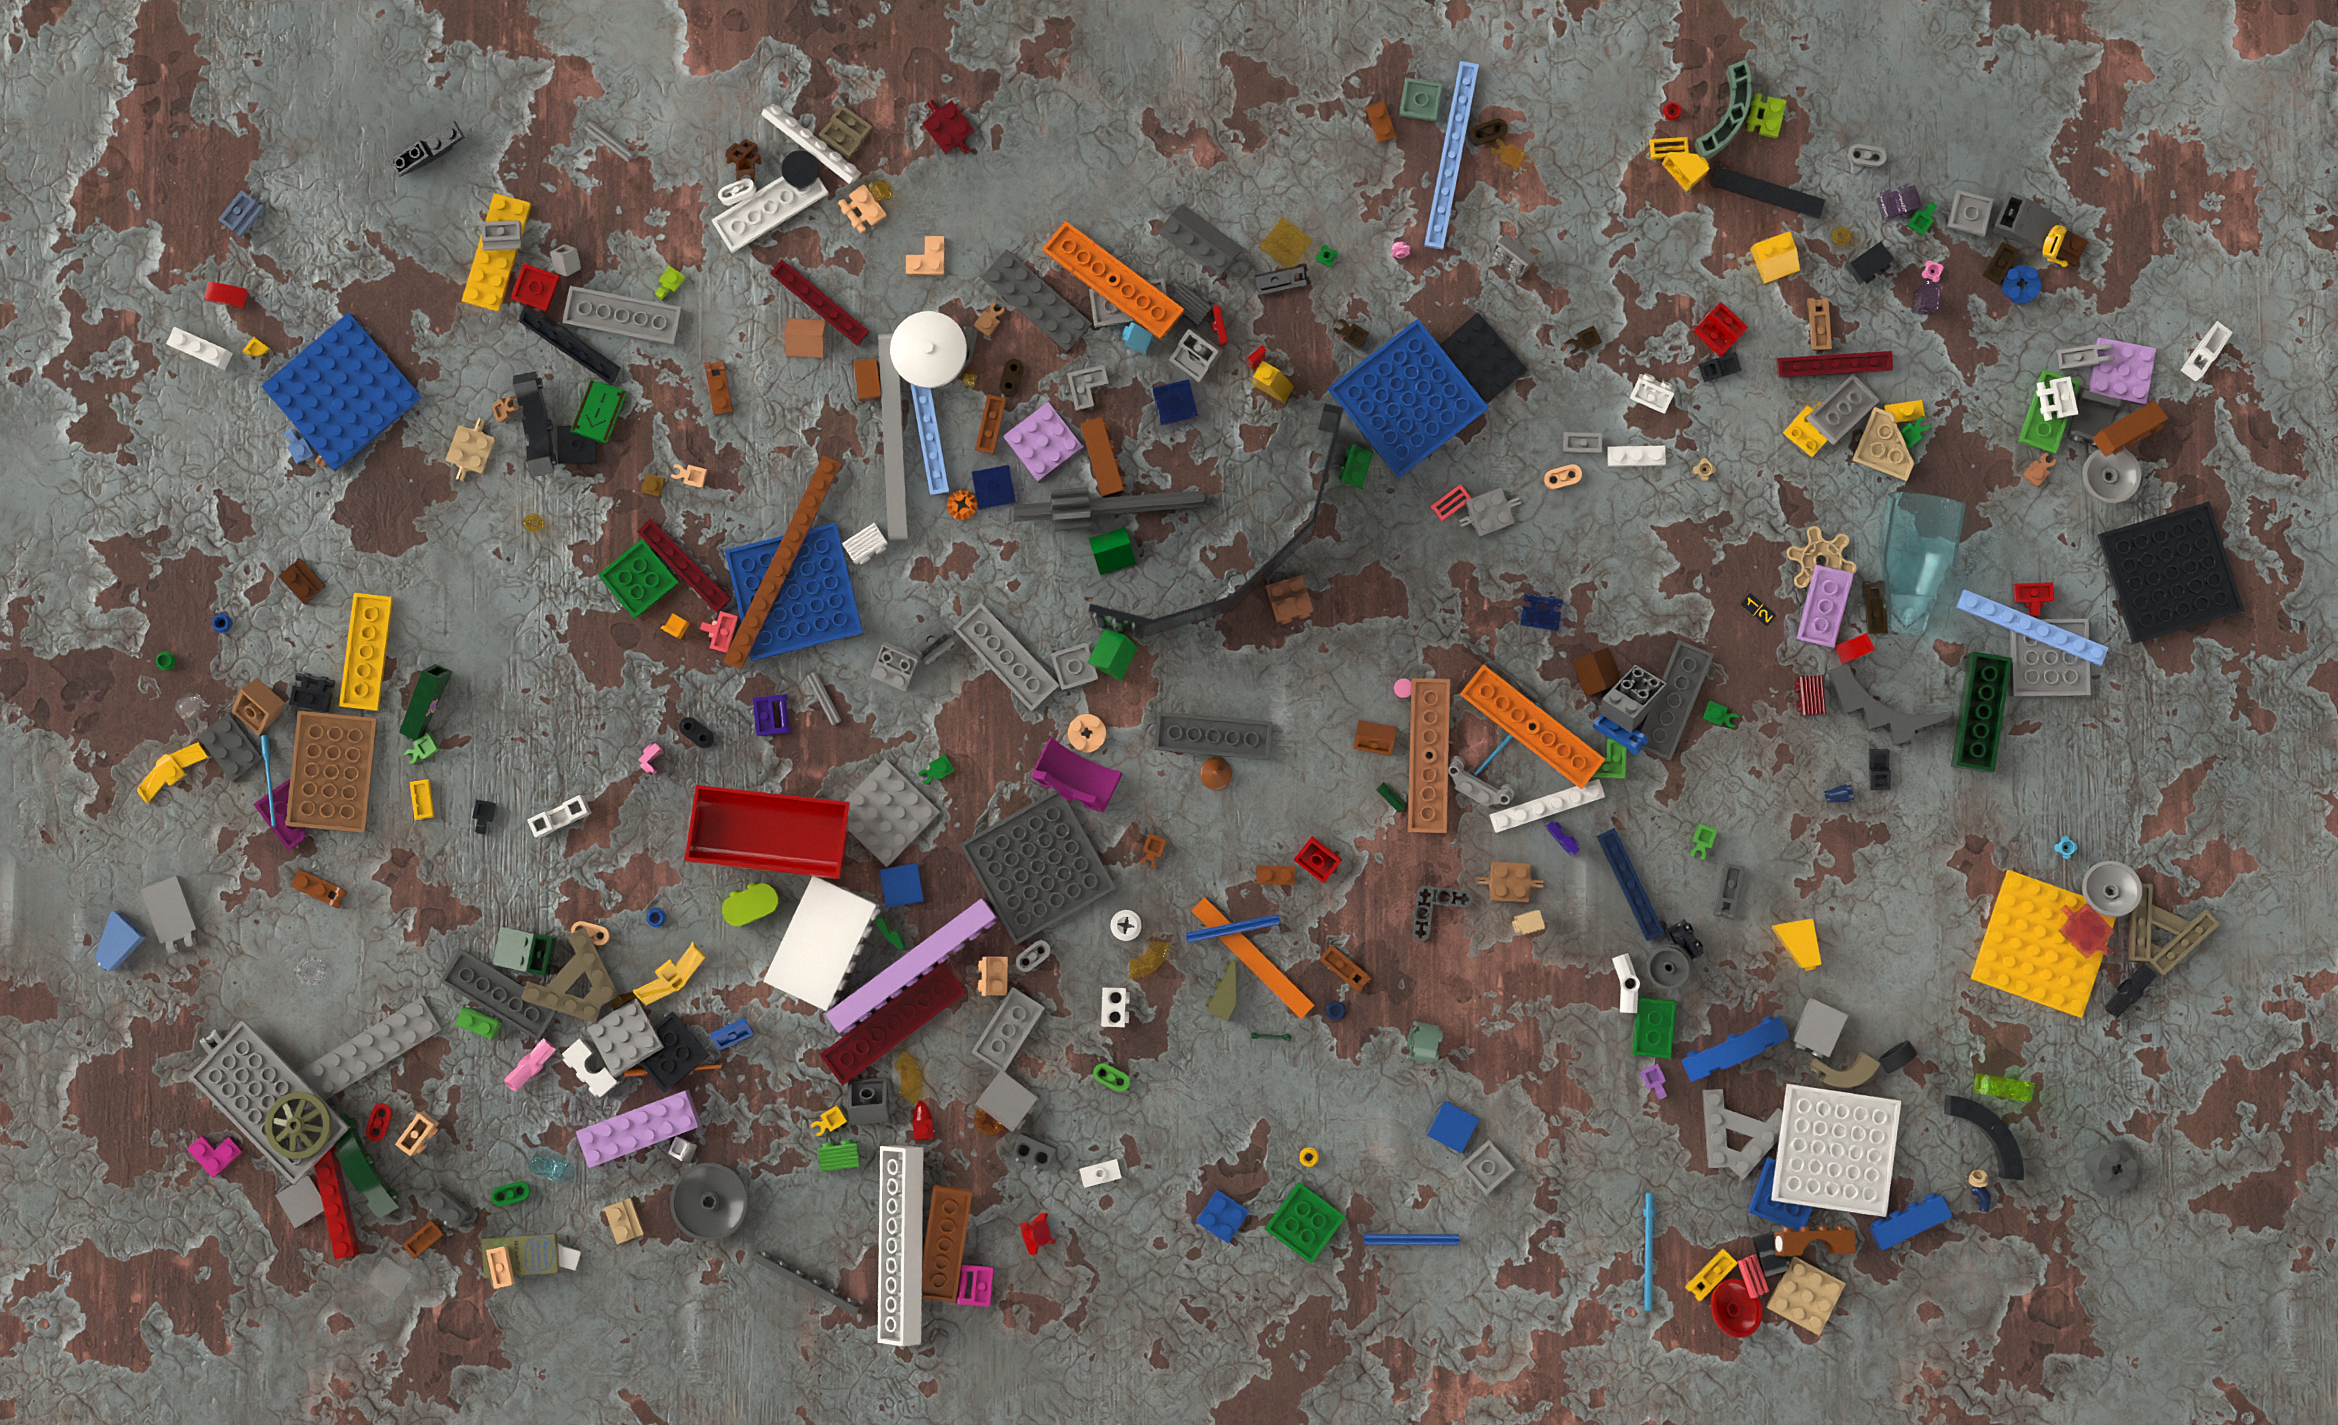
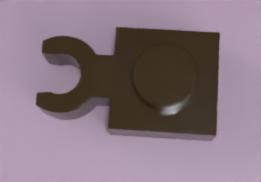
M1340 319L1339 323L1344 328L1339 330L1335 327L1333 331L1338 335L1344 334L1343 341L1359 350L1368 337L1369 332L1354 323L1349 327L1345 320Z
M1593 325L1576 333L1577 340L1569 339L1565 344H1574L1575 349L1571 350L1570 354H1575L1580 347L1585 352L1601 344L1602 341Z

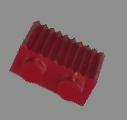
M1823 675L1798 677L1797 681L1794 682L1795 693H1798L1799 701H1796V710L1800 712V716L1826 714Z

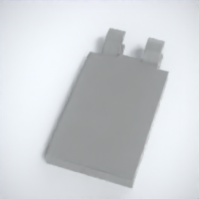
M174 876L141 889L160 944L166 942L168 954L180 951L176 940L184 938L186 947L198 944L193 931L198 930L179 876Z

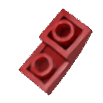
M208 281L204 300L243 309L248 289Z

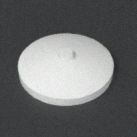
M933 311L919 312L906 318L895 330L890 345L891 359L897 372L910 384L922 388H936L949 383L961 372L967 357V343L961 328L950 317Z

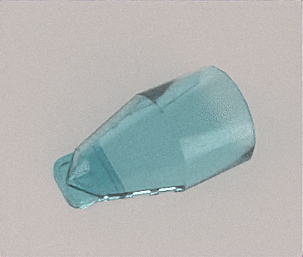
M1891 492L1887 494L1878 555L1889 611L1888 626L1894 632L1920 634L1926 629L1928 616L1939 596V591L1943 583L1946 582L1951 567H1954L1956 563L1966 504L1954 499L1922 493Z

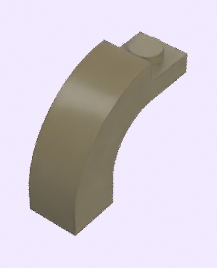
M1862 1052L1859 1053L1850 1067L1840 1071L1831 1069L1813 1057L1807 1062L1808 1065L1812 1066L1810 1068L1811 1071L1819 1076L1821 1073L1823 1074L1819 1081L1840 1088L1854 1087L1864 1083L1876 1072L1881 1064Z

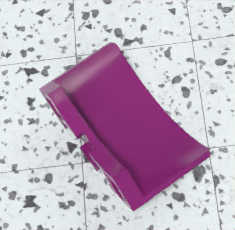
M1049 738L1030 777L1046 789L1051 787L1059 791L1058 796L1070 802L1075 799L1082 802L1085 808L1104 813L1120 781L1122 772L1093 763L1065 748L1054 738Z

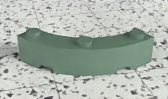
M1746 59L1727 68L1726 75L1730 87L1728 110L1717 127L1696 139L1694 146L1699 157L1708 160L1721 152L1734 139L1744 122L1751 100V74Z

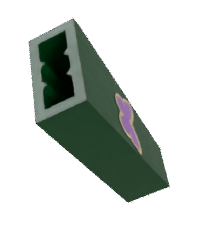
M437 664L421 671L399 731L406 739L415 741L423 737L452 671Z

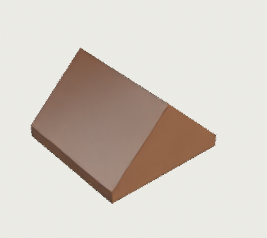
M788 318L784 332L785 355L787 357L824 358L826 320Z

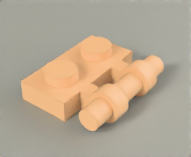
M864 184L849 194L852 200L851 203L848 204L845 199L838 202L842 208V213L849 217L851 225L854 229L857 228L860 233L866 230L863 225L866 221L872 227L887 216ZM858 208L862 216L857 217L853 210Z

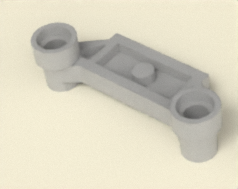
M1454 756L1451 758L1448 773L1455 782L1456 786L1454 789L1486 807L1491 804L1507 805L1514 798L1516 791L1512 785L1505 784L1498 790L1464 771L1465 760L1462 757Z

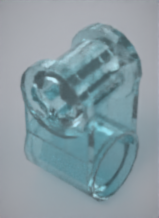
M539 1155L530 1160L529 1170L549 1180L563 1183L562 1177L565 1168L569 1164L558 1159ZM536 1160L543 1162L542 1170L536 1169L534 1165Z

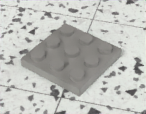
M634 998L587 1028L614 1078L664 1047L638 998Z

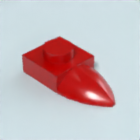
M919 1100L913 1113L914 1140L934 1138L932 1116L926 1104Z

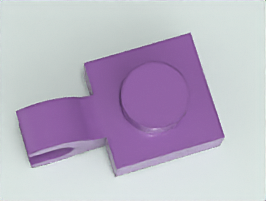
M1658 1064L1640 1071V1075L1648 1090L1654 1088L1658 1099L1667 1096L1661 1085L1666 1080Z

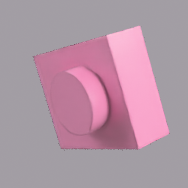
M649 744L643 750L644 754L639 758V761L642 763L640 766L647 773L652 772L655 774L657 772L650 763L663 751L658 744Z

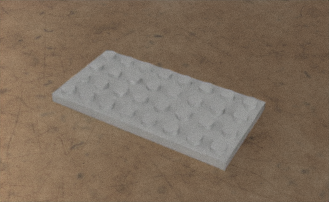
M242 1020L189 1075V1078L293 1185H296L350 1128L245 1020ZM293 1092H306L320 1098L329 1109L332 1119L331 1134L325 1146L313 1156L303 1159L287 1158L277 1153L268 1142L265 1132V1121L271 1106L282 1096ZM300 1099L288 1102L294 1115ZM307 1101L302 1116L307 1115L317 1109V1107ZM282 1107L277 1113L276 1118L287 1120L288 1118ZM321 1114L309 1120L308 1125L323 1127ZM274 1124L276 1136L286 1129L285 1126ZM307 1130L305 1132L313 1144L318 1141L321 1135L318 1132ZM290 1134L280 1142L288 1150L290 1148ZM297 1135L296 1152L309 1149Z

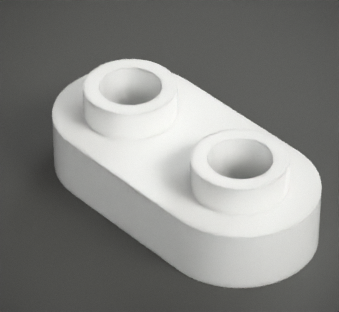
M742 179L723 187L719 191L718 197L722 204L732 205L753 196L756 192V186L751 179Z

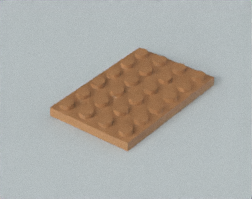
M298 711L286 826L365 833L377 718Z

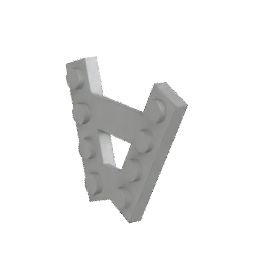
M1723 1089L1702 1090L1708 1168L1729 1167L1744 1180L1780 1138L1783 1111L1777 1108L1766 1122H1762L1724 1109ZM1726 1128L1752 1138L1740 1152L1727 1148Z

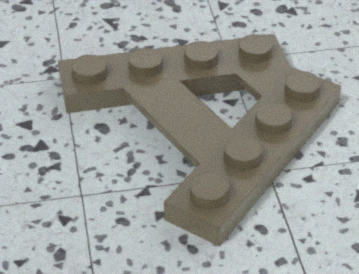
M2142 884L2141 900L2137 907L2130 912L2129 960L2148 961L2161 976H2164L2220 923L2208 910H2203L2191 922L2152 904L2153 884ZM2151 924L2176 936L2163 948L2151 943Z
M584 927L567 935L576 954L547 986L527 980L521 1000L596 1023L601 1006L617 998L619 994ZM585 971L593 987L584 998L566 993Z

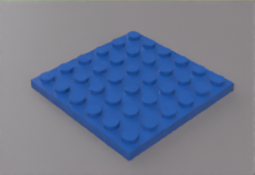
M349 312L261 386L335 472L423 398Z
M1416 319L1327 389L1340 407L1344 408V412L1398 479L1489 409L1419 319Z
M836 522L809 530L749 654L752 662L863 634ZM784 536L725 550L741 621H743Z

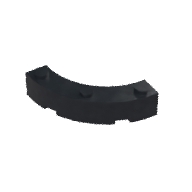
M536 371L513 376V387L519 407L523 406L524 417H522L525 438L529 442V446H526V462L531 477L554 473V465H557V459L553 451L551 436L553 423L551 419L548 420L541 390L544 388L542 378H538Z
M1945 1094L1944 1114L1957 1116L1971 1122L1991 1142L1996 1152L1998 1177L2024 1180L2021 1152L2006 1124L1991 1110L1977 1102Z

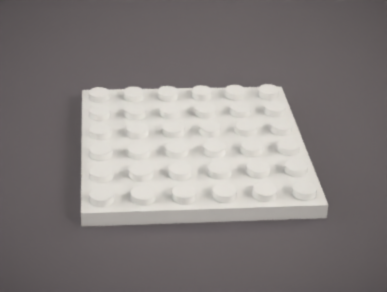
M1787 1084L1771 1200L1886 1217L1901 1101Z

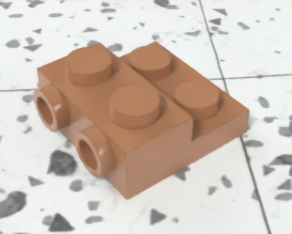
M1302 575L1265 586L1276 623L1281 622L1282 625L1292 622L1294 617L1299 616L1300 619L1311 616L1310 613L1313 612V607Z

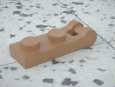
M1821 297V299L1817 300L1815 298H1808L1807 307L1809 311L1811 351L1831 350L1828 297ZM1816 307H1821L1822 311L1816 312Z

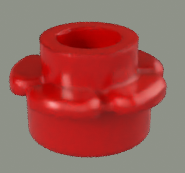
M1669 102L1667 106H1664L1663 114H1665L1667 120H1677L1681 116L1680 112L1682 109L1677 103Z

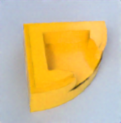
M253 337L242 352L250 356H261L266 354L270 348Z

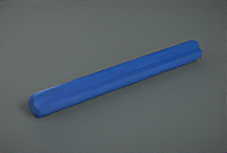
M1278 914L1188 932L1186 933V939L1188 943L1274 926L1280 924V917Z
M1365 1234L1364 1244L1459 1245L1460 1236L1458 1234Z

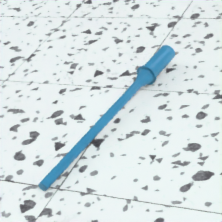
M1535 703V705L1538 706L1540 709L1542 708V706L1539 703ZM1509 734L1474 773L1476 777L1513 737Z
M263 735L261 736L262 757L266 764L272 827H276L269 764L272 754L270 753L269 736Z

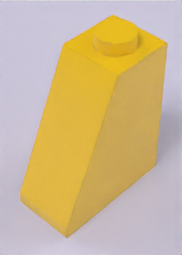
M1262 360L1253 376L1252 385L1285 404L1294 386L1280 370Z
M1813 919L1771 925L1772 930L1799 968H1805V971L1817 969V965H1822Z

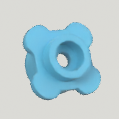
M2068 836L2061 837V841L2054 846V850L2061 853L2064 859H2069L2071 854L2078 848L2077 844L2069 840Z

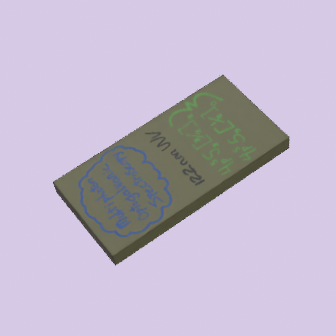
M557 1233L481 1239L484 1278L492 1277L486 1250L503 1246L508 1248L513 1276L560 1272Z

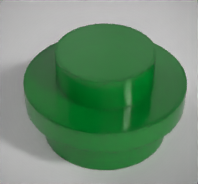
M161 652L156 657V665L161 670H170L175 665V656L170 652Z

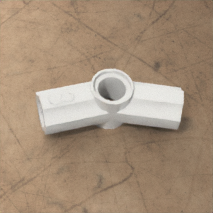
M1627 953L1612 958L1620 980V1012L1637 1013L1640 982L1636 977L1629 954ZM1628 978L1634 980V986L1631 989L1625 986V981Z

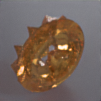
M981 1108L977 1110L974 1116V1124L981 1134L992 1136L1002 1130L1004 1125L996 1119L993 1120L994 1128L989 1123L982 1124L987 1119L986 1113Z

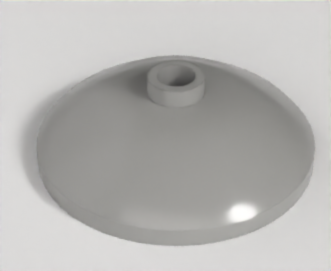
M2098 449L2087 458L2084 464V485L2088 492L2099 501L2105 503L2125 501L2137 491L2140 485V465L2135 456L2126 449L2116 456L2111 454L2107 457ZM2106 473L2110 474V480L2106 479Z
M2104 861L2088 870L2082 882V893L2087 904L2095 912L2107 917H2121L2132 912L2139 904L2142 897V884L2138 875L2129 866L2117 861ZM2106 891H2111L2113 895L2109 896Z

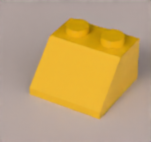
M1669 152L1662 162V165L1686 192L1704 178L1710 169L1706 159L1699 157L1698 154Z
M1790 231L1756 243L1750 249L1764 284L1800 271L1797 248Z

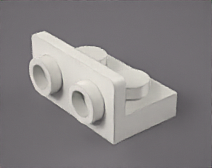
M1640 374L1630 399L1665 414L1675 389L1668 382L1662 381L1661 383L1656 381L1655 377L1650 374Z

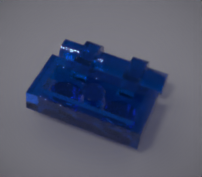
M1525 593L1524 601L1531 602L1530 607H1522L1520 626L1558 632L1561 612L1554 611V606L1562 607L1563 600L1556 599L1555 596L1544 597L1538 596L1539 594ZM1537 603L1548 605L1547 610L1537 608Z

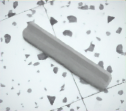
M592 121L587 123L585 126L586 131L625 161L629 162L633 158L634 154L595 123Z
M816 672L809 674L807 678L832 725L838 724L841 719Z

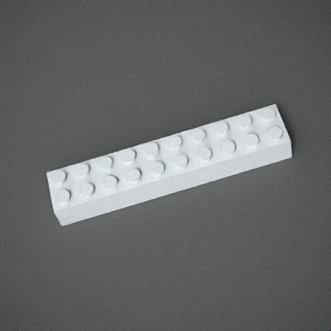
M880 1146L879 1343L898 1346L921 1344L923 1147Z

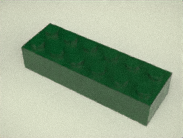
M1980 652L1968 653L1951 767L1985 773L1995 772L2012 658Z

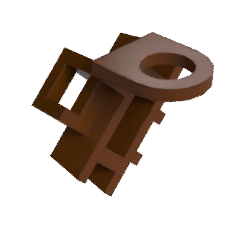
M744 139L740 144L734 143L726 150L725 157H727V164L731 162L736 163L737 181H740L742 176L749 175L754 182V164H761V155L756 153L758 151L757 144L747 139Z

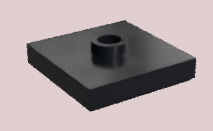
M557 426L559 465L597 464L596 440L571 433L572 426Z

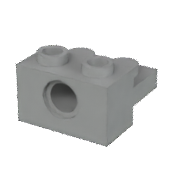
M1191 328L1184 334L1178 343L1179 346L1169 360L1195 380L1201 382L1224 350L1196 329Z

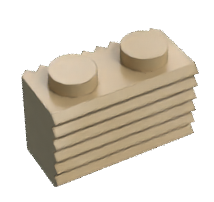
M1540 910L1515 916V921H1512L1515 933L1517 932L1520 935L1533 933L1541 929L1544 930L1545 928Z

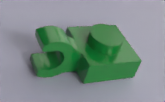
M1931 201L1923 212L1918 209L1906 226L1922 237L1934 221L1930 216L1937 205Z

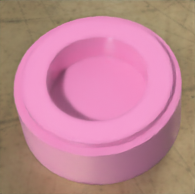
M1399 679L1394 684V693L1400 698L1410 696L1411 682L1408 679Z

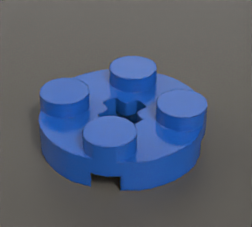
M2018 265L2006 273L2001 282V289L2005 297L2007 296L2011 302L2026 304L2038 296L2041 289V279L2035 268ZM2020 280H2023V282L2026 283V286H2024L2023 290L2020 288V286H2017V283H2019Z

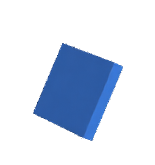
M918 863L879 870L886 908L924 901Z
M1444 1101L1427 1136L1462 1154L1479 1118Z

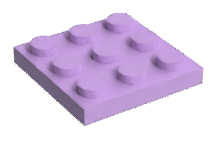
M2098 338L2096 345L2113 344L2112 350L2097 351L2098 357L2114 355L2115 360L2093 365L2088 391L2124 402L2146 405L2156 348Z
M1049 402L1003 436L1037 482L1083 448Z

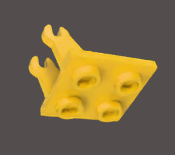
M1821 401L1814 408L1807 404L1783 432L1784 435L1811 457L1827 441L1806 419L1822 403Z

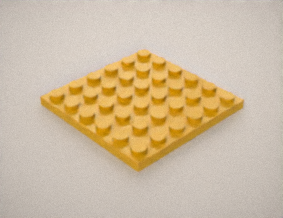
M2007 870L1970 979L2082 1018L2116 917H2107L2095 912L2082 895Z

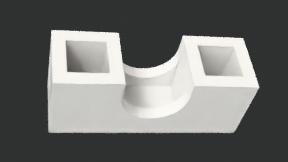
M176 327L173 328L166 343L174 349L190 356L192 355L222 370L226 369L233 354L222 347Z
M578 795L562 803L561 806L547 812H542L527 821L534 836L541 838L592 812L585 797Z
M580 1038L562 1054L565 1057L563 1061L567 1066L573 1067L577 1071L576 1076L582 1082H587L590 1086V1092L595 1097H604L620 1080L618 1077L614 1078L611 1075L608 1067H605L599 1073H594L589 1069L588 1060L595 1051L583 1038Z

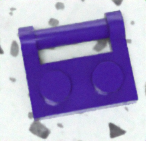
M787 694L752 698L757 737L791 733L786 705L788 700ZM773 702H779L781 728H776Z

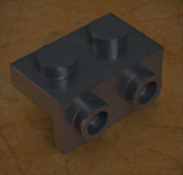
M1685 919L1664 930L1670 943L1679 944L1686 948L1692 959L1698 958L1704 953L1701 941L1696 939L1693 934L1692 925L1689 922L1687 923Z

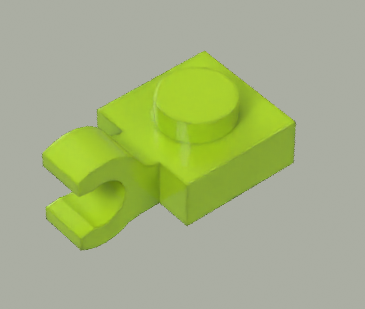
M669 266L658 280L662 285L656 290V297L663 301L670 290L674 293L677 291L686 277Z

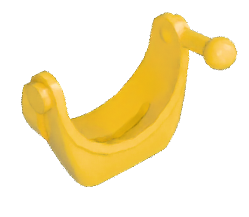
M2056 225L2051 229L2045 240L2043 257L2047 258L2048 261L2066 267L2068 262L2058 260L2056 256L2067 227ZM2056 236H2058L2053 252L2051 253L2050 251L2054 243V240Z

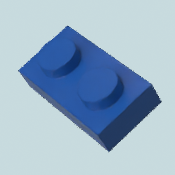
M742 1018L711 1033L710 1037L720 1051L754 1035L746 1018Z

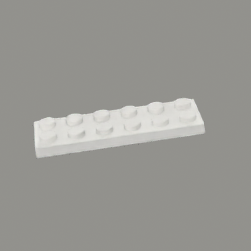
M782 176L711 221L731 253H734L829 193L819 177L813 185L798 189L787 184Z

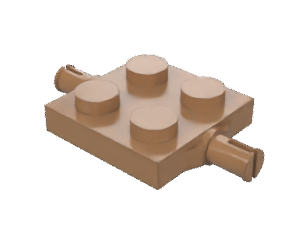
M1491 862L1489 877L1477 876V880H1480L1477 881V885H1488L1490 901L1529 903L1531 887L1543 888V880H1532L1530 864Z

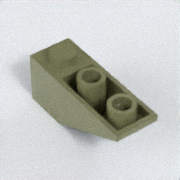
M1234 959L1232 962L1227 961L1223 969L1225 975L1223 979H1218L1214 987L1217 990L1214 997L1210 995L1205 1004L1208 1007L1207 1011L1225 1021H1228L1236 1006V960Z

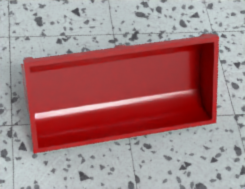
M696 785L684 861L840 879L841 870L844 868L848 842L850 802Z

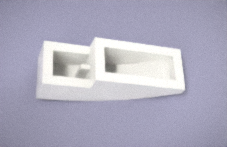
M2217 321L2180 371L2194 381L2199 380L2205 374L2210 364L2217 358L2233 332Z

